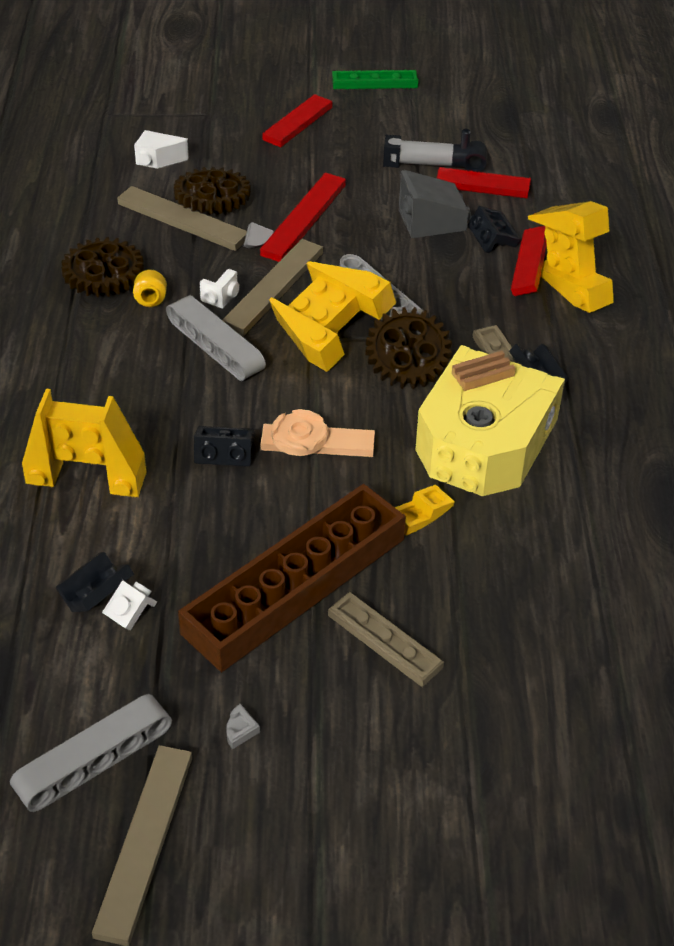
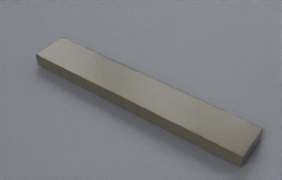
M134 186L129 187L117 197L118 204L231 250L236 251L244 244L247 234L246 230L200 212H192L190 208H183L182 205Z
M301 239L222 321L238 334L245 336L272 307L269 299L272 297L279 300L307 271L306 263L308 261L315 262L323 254V246Z
M159 745L92 931L93 939L123 946L130 945L192 761V752Z

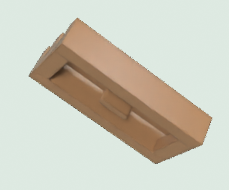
M498 351L452 365V375L463 390L467 391L513 377L515 375V366L513 364L510 365L508 357L504 358L505 354L503 351Z

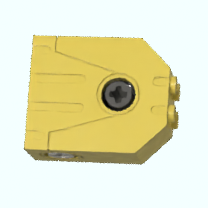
M461 345L419 408L416 452L429 477L440 482H447V484L468 492L486 496L518 488L522 485L558 420L565 379L548 375V373L530 367L526 368L521 366V364L510 361V365L513 364L515 366V375L513 377L464 391L452 375V365L488 354Z

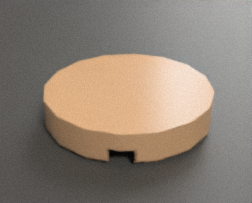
M302 409L292 410L291 414L286 415L283 413L279 415L273 422L271 429L274 445L280 451L296 456L310 455L319 451L326 444L328 437V427L323 422V418L319 414Z

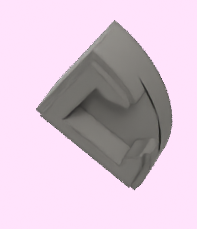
M251 222L248 226L243 247L255 248L263 245L274 231Z
M241 704L232 710L226 727L227 741L232 750L260 733V726Z

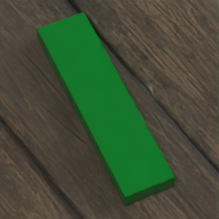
M417 70L332 71L333 89L418 88Z

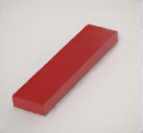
M314 94L262 133L263 140L282 147L332 108V101Z
M439 167L437 179L454 183L458 190L518 198H528L531 178L443 167Z
M545 226L524 230L511 285L513 296L534 293L538 290L547 247Z

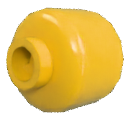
M156 270L142 271L134 281V298L145 307L158 306L166 296V280Z

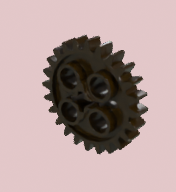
M203 167L202 171L193 169L194 173L186 172V176L180 175L179 179L175 180V200H178L179 205L183 204V208L191 207L192 212L197 209L200 210V213L209 211L210 214H213L214 211L222 214L223 210L231 212L232 207L239 209L240 205H245L246 201H249V196H251L249 180H246V176H240V172L233 173V169L224 171V167L216 170L215 167H212L211 170Z
M97 237L93 243L90 240H86V245L78 243V249L70 248V254H64L65 260L61 261L62 275L65 283L70 285V289L77 288V293L86 291V296L94 292L97 297H100L101 293H105L107 297H110L113 291L120 294L121 288L128 291L129 284L134 285L137 275L144 271L143 256H141L140 250H135V245L128 246V241L119 243V238L114 239L112 242L109 241V237H106L104 241H100Z
M403 307L401 314L392 309L391 317L383 313L382 322L375 320L374 328H369L368 336L370 337H366V346L368 347H366L365 355L369 356L368 365H374L373 373L382 372L381 381L388 377L391 378L390 386H393L396 381L400 382L401 389L405 387L406 383H410L411 388L415 389L416 382L425 387L426 379L434 383L436 379L435 374L442 375L444 368L449 364L448 359L451 358L452 350H450L452 340H447L449 331H442L444 323L435 324V315L428 319L426 317L427 310H424L421 315L417 314L416 307L412 309L411 313H408L407 309ZM416 330L421 332V334L415 335L412 334L411 331ZM387 339H394V340H396L397 342H395V343H389V342H387L386 340H387ZM421 353H429L431 356L423 357ZM412 358H413V360L415 361V363H416V365H417L418 367H415V366H414V364H413V362H412ZM404 361L407 364L401 366L396 364L395 362Z

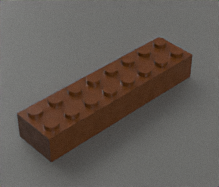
M363 483L178 611L180 635L222 673L402 542L405 534L406 516Z

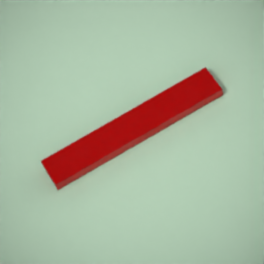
M324 173L260 248V256L280 262L303 238L346 186V179Z

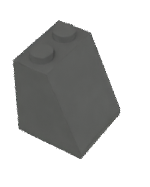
M407 170L401 171L399 212L411 238L467 231V222L471 219L470 208L465 205L463 195L458 191L454 183Z

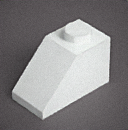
M145 130L134 144L137 165L158 169L187 161L189 158L187 138Z

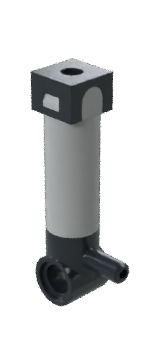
M469 129L462 130L460 144L401 140L400 135H386L383 167L399 168V163L465 167L468 171L480 172L483 171L487 164V147L481 141L470 142L471 131Z

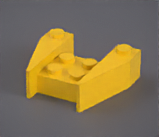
M589 201L554 206L529 215L528 220L545 226L547 260L543 261L541 277L573 306L591 313L614 303L612 279L596 273L593 239L609 232L608 207Z
M308 261L306 264L313 282L288 306L272 297L269 301L277 321L306 359L328 372L345 355L337 332L360 310L380 320L382 314H386L396 304L391 283L372 272Z
M51 389L45 390L35 414L22 461L26 484L54 487L63 465V460L106 465L110 494L139 497L147 473L145 455L114 397L108 396L105 407L52 401Z

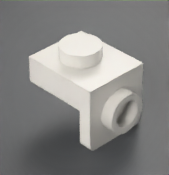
M227 269L216 283L206 279H202L200 282L201 301L222 309L232 298L236 297L239 291L237 271Z
M122 581L102 613L124 628L131 630L146 605L149 604L155 607L157 601L149 597L152 591L140 583L135 582L132 586Z

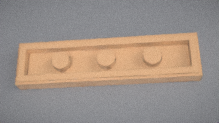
M263 424L261 450L280 451L273 443L271 432L273 424ZM328 428L326 444L314 454L373 457L375 430Z

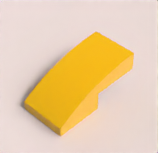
M436 484L414 492L411 502L395 507L406 516L405 535L414 533L438 519L454 505L455 501Z

